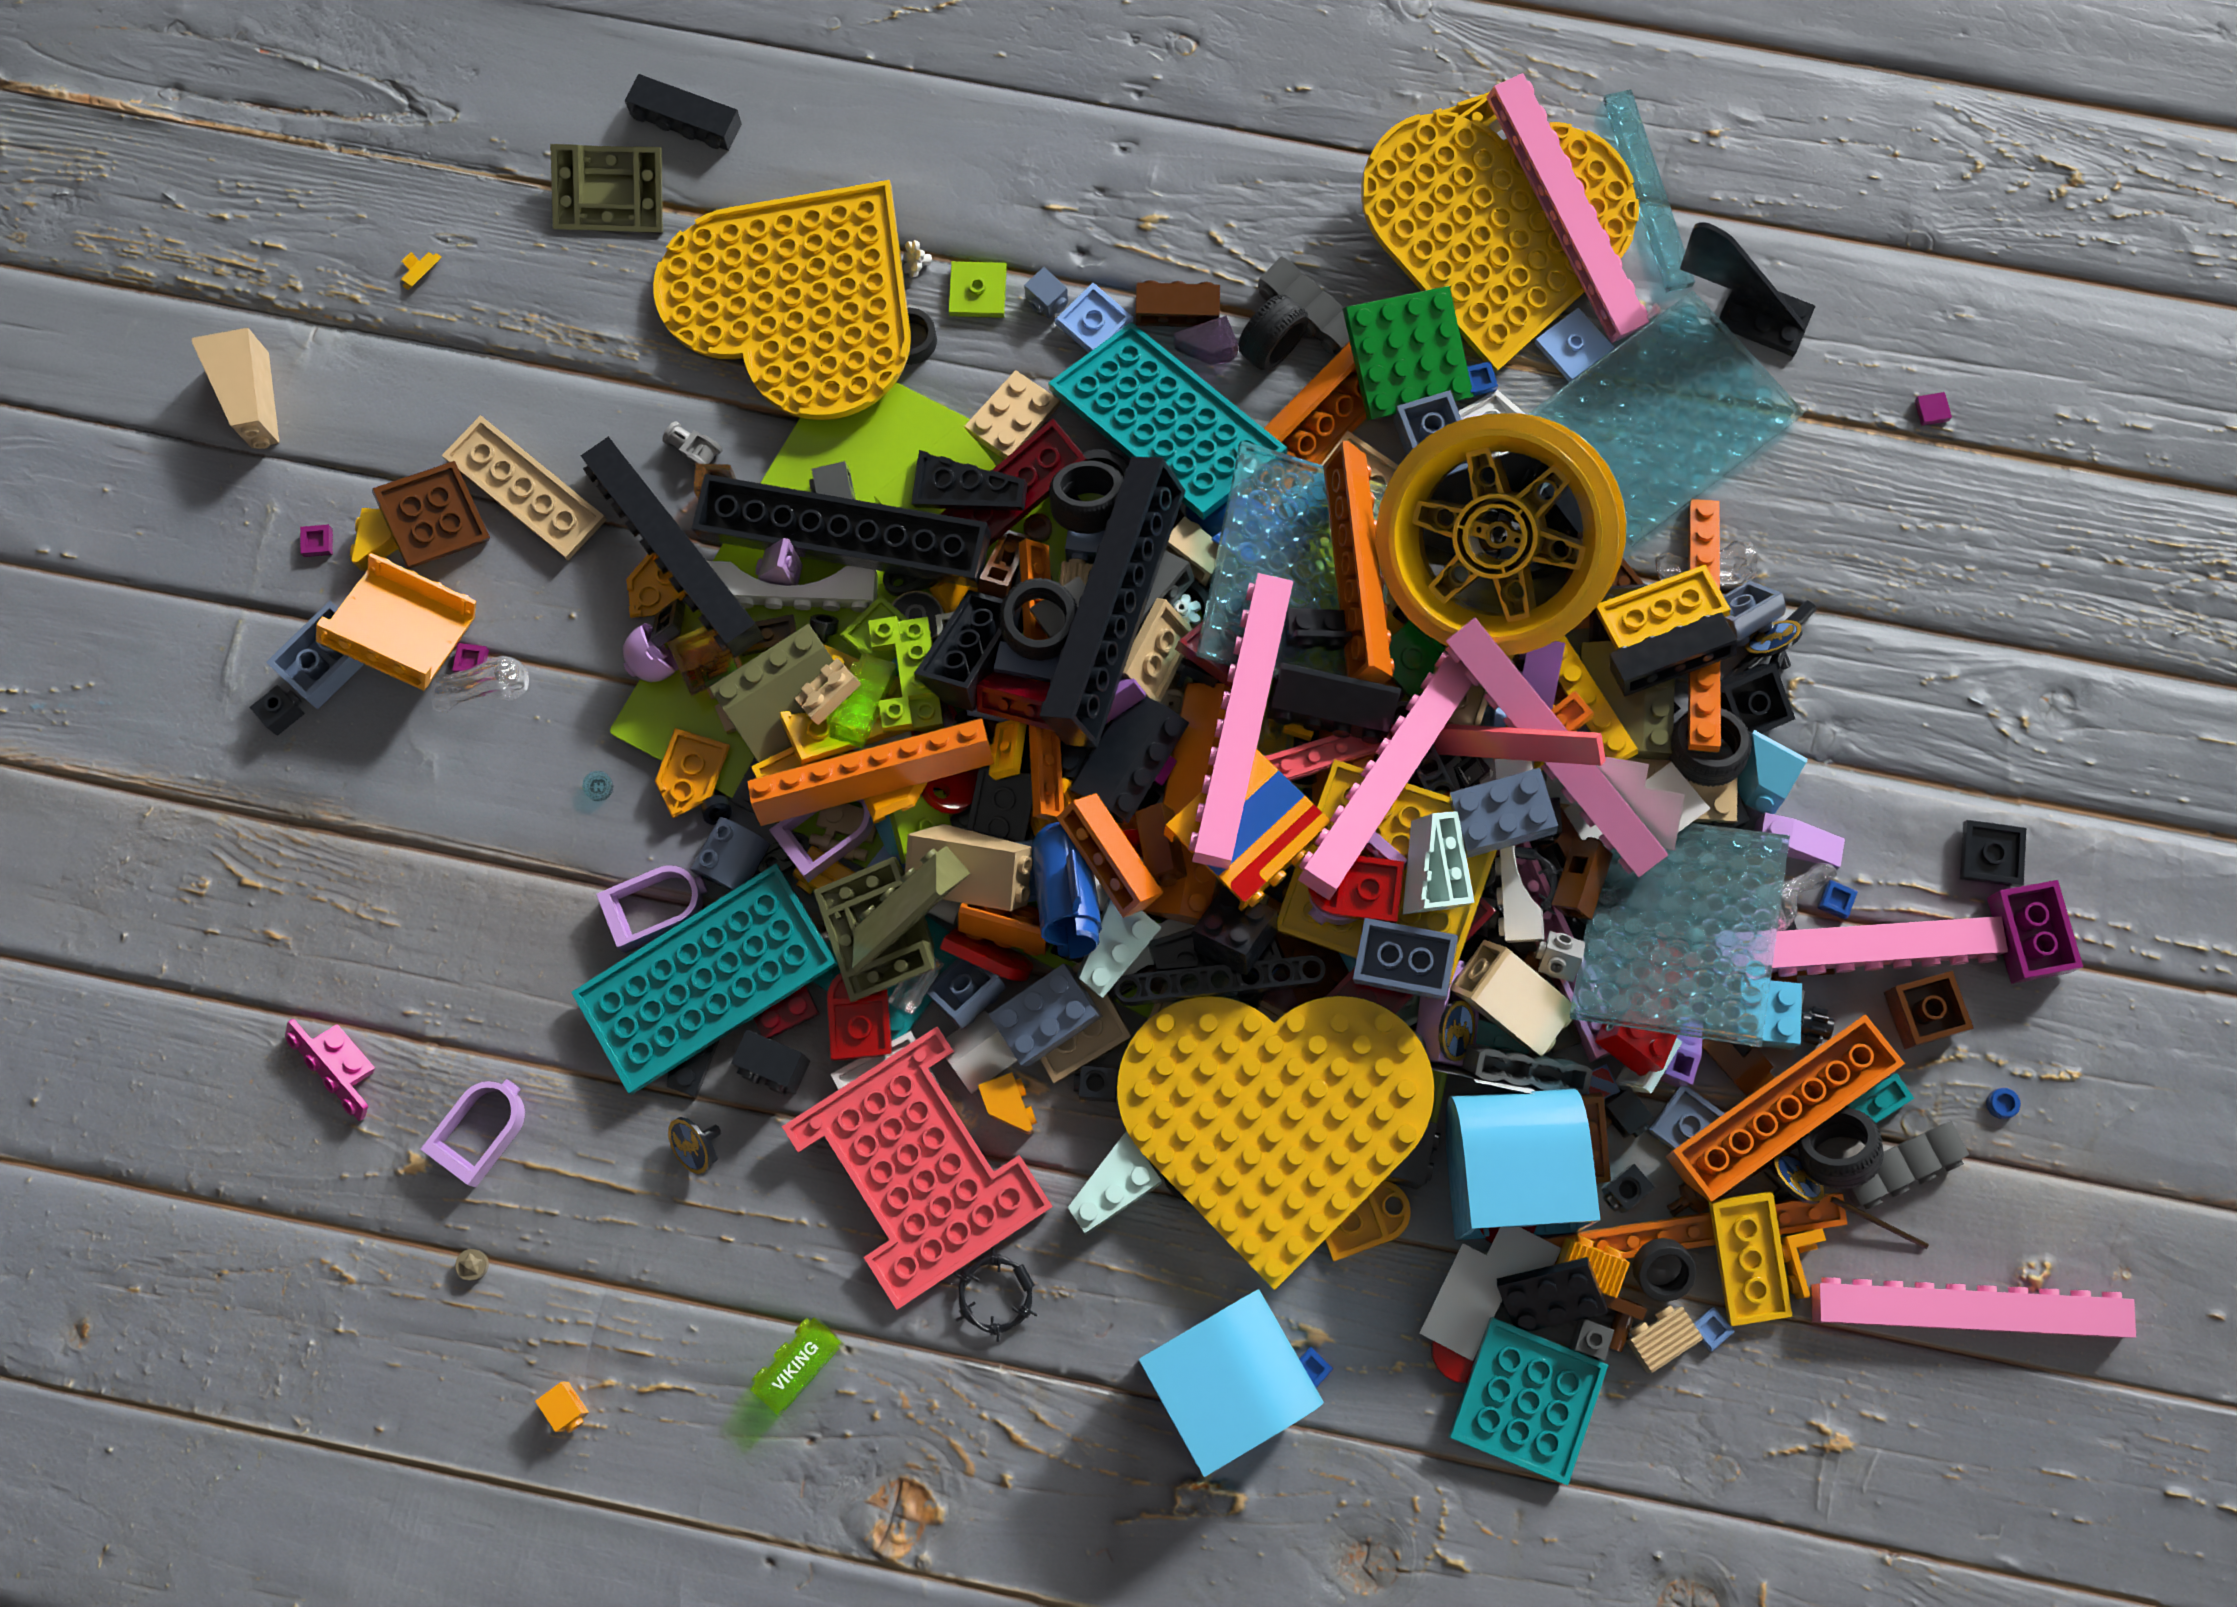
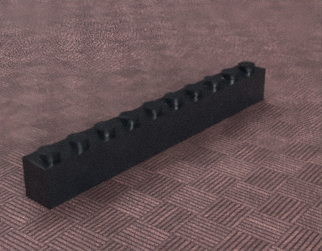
M609 436L580 455L587 465L582 468L592 483L598 480L600 484L596 487L606 501L612 498L614 502L611 504V507L620 519L624 516L628 519L625 525L634 537L638 535L642 537L639 543L649 556L653 553L656 555L657 558L653 561L663 574L670 573L672 577L668 580L679 594L684 591L687 596L683 600L693 613L697 610L701 613L698 619L708 632L711 630L715 631L717 635L713 638L721 650L724 652L728 649L736 658L762 640L764 636L754 620Z

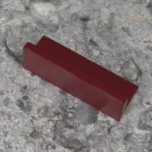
M994 671L977 684V712L1053 731L1039 716L1041 705L1046 699L1050 684Z

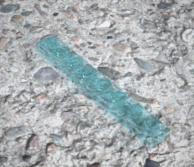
M1632 90L1605 95L1603 102L1621 157L1634 179L1633 187L1636 199H1639V211L1665 291L1667 293L1693 287L1695 283L1693 274L1680 270L1685 249Z

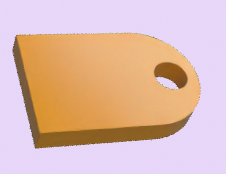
M1384 1180L1325 1239L1333 1262L1389 1242L1404 1232L1410 1220L1411 1210L1407 1196L1397 1185ZM1394 1197L1400 1200L1402 1210L1399 1214L1392 1215L1386 1211L1385 1202L1388 1198Z

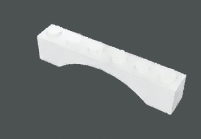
M707 561L743 608H752L753 605H765L769 609L794 606L798 610L822 607L826 611L851 608L855 612H864L877 599L878 574L876 570L845 566L837 573L820 581L805 585L785 586L755 579L741 571L732 562Z
M1495 759L1496 780L1533 770L1534 761ZM1490 769V778H1491L1492 775H1493V771ZM1515 845L1500 849V857H1495L1496 876L1501 875L1502 887L1497 888L1498 906H1503L1504 918L1498 919L1499 935L1505 936L1507 943L1544 941L1543 911L1534 902L1522 883L1517 869Z

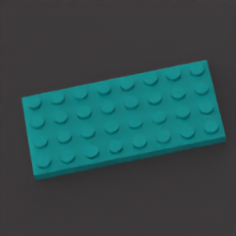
M1132 322L1048 382L1049 391L1130 459L1131 457H1163L1186 490L1182 502L1203 520L1287 455V447Z
M774 864L571 993L628 1094L633 1095L834 968L838 963L779 865Z

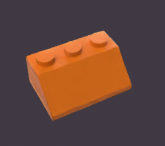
M965 903L960 905L958 931L966 933L965 935L971 939L981 940L985 938L994 941L1000 947L1010 948L1014 946L1021 948L1023 952L1033 956L1045 955L1050 947V943L1041 937L1038 907L1026 905L1012 911Z

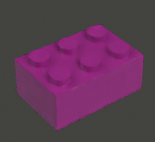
M2058 880L1999 890L1987 897L1992 917L2002 916L2008 952L2004 953L2003 957L2011 984L2069 974L2083 968Z

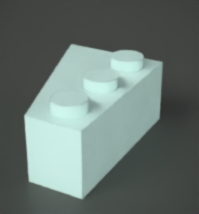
M1458 811L1432 813L1412 820L1403 914L1454 909L1475 903Z
M1109 896L1100 915L1102 928L1099 933L1100 943L1094 951L1084 956L1076 975L1080 981L1101 998L1107 994L1162 928L1143 911L1123 918Z
M1127 1130L1068 1206V1210L1085 1236L1162 1183V1180L1148 1159L1130 1138Z

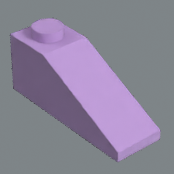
M783 538L764 550L763 559L759 558L756 565V575H759L758 578L761 581L785 586L798 585L803 564L789 539Z
M1764 813L1756 820L1751 849L1840 868L1845 839L1793 818Z

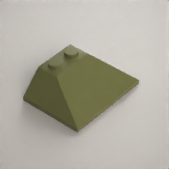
M550 144L553 229L663 232L661 147Z
M891 857L814 890L850 1002L858 1001L934 969V942L925 915L891 947L856 973L852 969L854 929L862 922L859 916L870 906L873 905L877 908L883 903L879 898L892 886L897 890L903 884L900 878L905 874V871L896 857Z

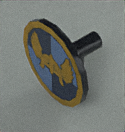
M1785 620L1775 622L1774 628L1770 631L1763 633L1756 631L1750 636V642L1745 644V649L1751 656L1755 657L1772 655L1769 664H1776L1777 670L1779 668L1782 670L1787 669L1791 666V662L1786 649L1798 642L1803 635V628L1797 621Z
M1462 1000L1448 1003L1439 1024L1438 1040L1440 1050L1446 1059L1456 1062L1465 1057L1466 1048L1468 1045L1473 1044L1475 1036L1474 1013L1470 1005Z
M679 1117L671 1121L668 1127L669 1142L676 1158L686 1169L692 1173L701 1174L708 1171L711 1163L718 1160L711 1142L712 1139L721 1135L718 1125L715 1124L701 1131L695 1123L687 1118Z
M1781 1152L1771 1160L1772 1165L1764 1171L1765 1175L1777 1187L1773 1192L1775 1202L1783 1201L1789 1194L1808 1204L1819 1203L1824 1197L1823 1185L1816 1183L1815 1180H1812L1806 1174L1801 1165L1800 1158L1794 1154Z

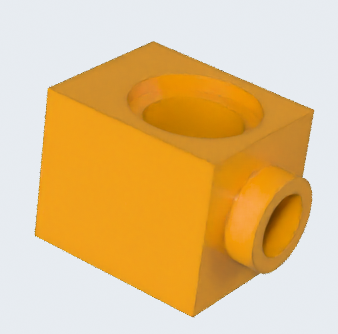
M569 1382L558 1383L535 1400L555 1432L566 1430L567 1433L574 1431L584 1423L582 1417L589 1413Z

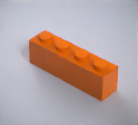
M1097 793L1072 801L1056 817L1123 918L1146 909L1163 894V891Z

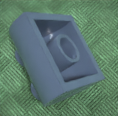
M1748 581L1724 595L1731 609L1730 616L1725 617L1737 638V647L1749 643V636L1756 631L1763 633L1773 629V622L1784 616L1786 611L1785 601L1781 592L1753 581Z
M720 817L690 870L708 881L733 891L752 878L771 844L749 829Z
M958 958L931 982L924 991L938 1008L962 1030L966 1025L973 1023L977 1015L988 1005L993 1004L1006 989V986L996 974Z

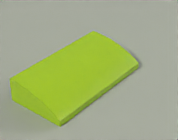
M960 423L926 451L930 455L947 457L962 464H972L987 471H991L996 467L987 453ZM918 458L874 495L877 504L940 514L945 510L938 508H915L911 504Z

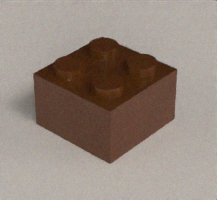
M1953 971L1898 985L1884 992L1904 1050L1956 1036L1974 1029Z

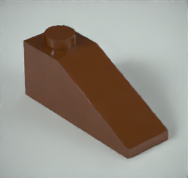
M1009 530L999 538L979 578V593L1001 599L1005 598L1014 587L1017 572L1020 569L1019 542L1026 538L1031 540L1032 536Z

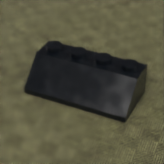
M968 590L915 671V677L946 704L972 712L976 708L977 684L994 671L1000 641L1005 642L1000 629L999 617L1001 604L1004 599ZM1020 606L1014 615L1013 621L1016 629L1022 634L1024 631L1023 613Z
M1282 663L1272 684L1266 718L1273 719L1274 722L1281 725H1289L1291 723L1301 725L1309 731H1329L1333 735L1342 738L1349 737L1351 734L1352 737L1361 738L1363 742L1369 744L1382 743L1390 732L1401 688Z
M1146 696L1109 722L1101 735L1098 747L1093 748L1068 790L1079 798L1097 793L1116 823H1129L1189 725V722L1168 706Z

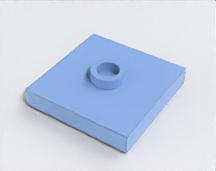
M1094 283L1055 319V324L1088 353L1126 325L1133 322V316Z
M1579 308L1539 336L1534 343L1570 383L1611 354L1615 348Z

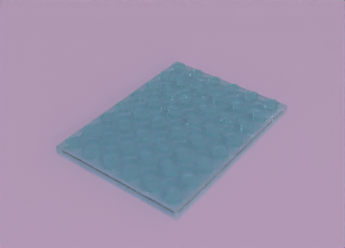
M1692 290L1527 415L1543 417L1562 424L1579 434L1600 454L1618 483L1624 501L1627 521L1626 541L1633 547L1689 504L1692 499L1698 497L1803 416L1805 411Z
M1242 441L1238 448L1196 653L1197 657L1228 666L1231 663L1237 665L1239 655L1233 654L1237 636L1243 637L1245 628L1239 627L1243 609L1249 610L1251 601L1245 600L1249 582L1255 584L1258 573L1293 581L1287 608L1340 610L1323 465ZM1370 480V492L1374 494L1373 518L1377 521L1380 503L1387 485ZM1385 580L1384 589L1382 591L1384 602H1386L1388 588L1386 586ZM1284 621L1272 675L1273 679L1276 678L1282 663L1348 677L1344 647L1340 650L1330 651L1326 650V647L1301 650L1297 646H1287Z
M1690 823L1678 832L1675 851L1665 849L1668 856L1640 877L1634 871L1628 874L1618 862L1621 855L1613 848L1610 851L1613 853V857L1592 920H1587L1583 960L1577 972L1570 1019L1762 1047L1790 835Z

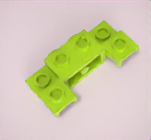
M897 616L868 620L873 652L896 650L902 697L879 701L883 732L911 730L926 733L944 728L940 698L914 675L932 647L928 617L898 621Z

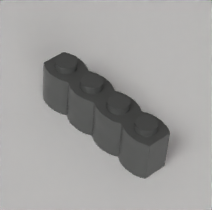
M1281 256L1259 278V293L1266 301L1274 296L1285 294L1307 311L1309 323L1305 334L1319 339L1321 346L1326 352L1337 355L1350 342L1342 310L1343 307L1331 295L1322 291L1312 279L1302 274L1289 260Z
M1484 1044L1468 1045L1462 1068L1488 1081L1503 1079L1514 1085L1524 1086L1532 1084L1544 1090L1576 1089L1580 1095L1589 1092L1593 1072L1588 1067L1567 1058L1550 1059L1544 1055L1541 1057L1534 1053L1522 1054L1508 1048L1495 1050Z
M1952 1121L1884 1151L1882 1166L1875 1177L1867 1183L1859 1185V1187L1845 1188L1854 1207L1864 1205L1867 1210L1883 1202L1881 1196L1889 1192L1895 1197L1910 1190L1908 1184L1915 1180L1922 1184L1936 1178L1935 1171L1942 1167H1945L1946 1171H1950L1963 1165L1962 1158L1968 1156L1969 1153Z

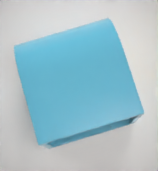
M1560 1089L1531 1091L1533 1094L1512 1092L1450 1096L1448 1098L1445 1121L1446 1154L1455 1241L1485 1239V1236H1489V1228L1537 1225L1534 1235L1576 1233L1600 1221L1590 1129L1585 1106L1578 1090ZM1480 1228H1483L1484 1235L1480 1231Z
M1259 1289L1138 1359L1204 1477L1288 1428L1324 1403Z

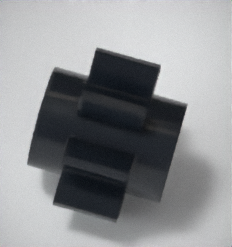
M1813 1006L1812 1009H1809V1013L1804 1011L1801 1013V1034L1805 1035L1803 1042L1818 1046L1819 1043L1822 1044V1040L1828 1041L1831 1038L1834 1030V1019L1826 1017L1827 1009Z

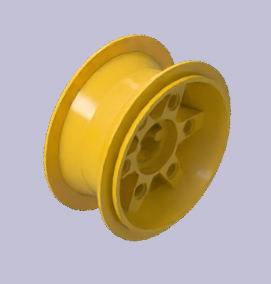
M1522 413L1484 414L1456 421L1437 430L1414 447L1399 464L1387 484L1380 503L1376 524V547L1379 566L1388 590L1407 618L1421 631L1441 644L1449 646L1446 640L1475 617L1506 656L1545 647L1560 639L1579 625L1598 606L1614 583L1621 566L1626 544L1627 521L1624 501L1614 475L1595 448L1579 434L1562 424L1539 416ZM1499 452L1524 454L1541 461L1550 468L1520 493L1511 490ZM1467 461L1473 500L1467 505L1431 499L1444 478L1457 466ZM1487 467H1492L1495 472L1496 478L1492 484L1487 483L1483 479V471ZM1545 482L1552 484L1555 492L1551 499H1544L1540 495V486ZM1569 487L1577 500L1581 512L1583 540L1550 529L1546 525L1544 516ZM1503 508L1515 515L1521 531L1515 530L1508 521L1499 520L1490 523L1482 519V517L1491 509ZM1444 509H1448L1454 514V521L1450 525H1446L1441 521L1440 516ZM1496 526H1501L1507 531V538L1503 543L1497 542L1493 538V530ZM1423 528L1445 535L1453 540L1456 555L1437 577L1432 571L1425 553ZM1478 537L1485 539L1488 545L1493 548L1500 549L1505 546L1518 548V551L1509 559H1496L1486 554L1481 548ZM1563 541L1569 547L1566 556L1560 557L1555 554L1553 549L1555 542ZM1539 562L1575 569L1567 583L1556 595L1536 607L1530 564ZM1457 566H1463L1467 569L1468 578L1466 581L1462 582L1456 579L1454 572ZM1480 576L1493 579L1504 613L1481 611L1466 605L1455 597ZM1514 582H1519L1523 587L1524 596L1522 598L1512 595L1511 585Z

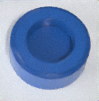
M1999 1088L1992 1091L1986 1100L1988 1111L1998 1119H2008L2015 1116L2021 1106L2018 1095L2009 1088Z

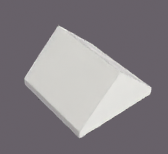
M985 1010L977 1015L973 1023L966 1025L962 1030L958 1029L946 1038L954 1053L945 1059L971 1094L979 1089V1084L992 1080L1018 1061Z

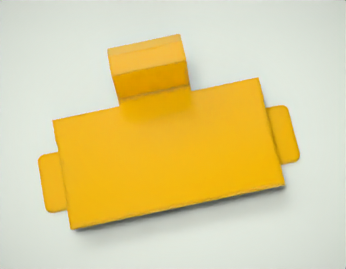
M410 252L401 261L409 269L401 278L405 282L403 287L409 290L442 256L437 253L432 255L428 252L419 261Z

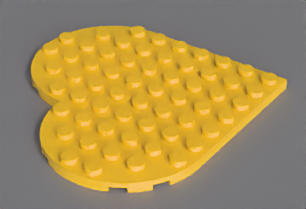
M1436 111L1434 114H1417L1406 118L1389 129L1368 157L1361 181V202L1365 219L1381 247L1421 291L1445 286L1450 287L1460 335L1484 362H1491L1493 371L1496 373L1585 291L1508 139L1503 140L1485 124L1478 120L1471 121L1458 116L1459 113ZM1550 122L1551 129L1559 137L1560 147L1571 160L1572 170L1577 180H1580L1584 186V194L1589 204L1597 212V219L1602 229L1609 235L1610 245L1614 253L1621 259L1633 240L1635 226L1639 217V199H1636L1633 187L1634 179L1628 166L1619 153L1595 133L1589 130L1585 132L1574 128L1572 124Z
M890 180L719 209L695 219L694 225L684 232L680 230L666 246L667 251L662 261L657 264L653 282L655 304L666 328L677 341L701 355L718 359L744 358L749 376L757 390L768 402L783 412L812 420H830L850 416L868 408L881 399L894 386L902 374L910 352L911 334Z
M1206 996L1185 999L1174 1003L1153 1015L1142 1025L1130 1041L1123 1055L1118 1073L1117 1098L1123 1124L1137 1148L1251 1267L1276 1290L1416 1148L1427 1129L1432 1114L1434 1078L1427 1053L1416 1034L1396 1014L1374 1002L1346 996L1315 999L1290 1010L1273 1023L1266 1015L1245 1003L1224 997Z

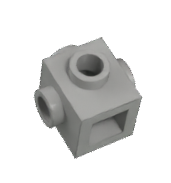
M1550 931L1546 942L1540 941L1535 958L1540 959L1538 972L1545 973L1552 978L1574 982L1583 960L1585 942L1574 939L1564 933Z

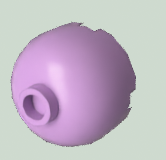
M644 623L627 636L623 645L624 667L632 677L637 676L647 682L663 681L680 668L679 658L672 646H669L667 649L663 644L657 648L650 640L653 626Z

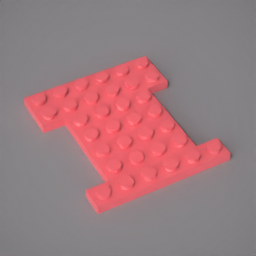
M938 1026L782 1126L798 1153L825 1136L886 1233L889 1241L866 1255L864 1259L896 1310L1053 1207L1020 1155L996 1171L992 1170L934 1079L929 1068L954 1053Z

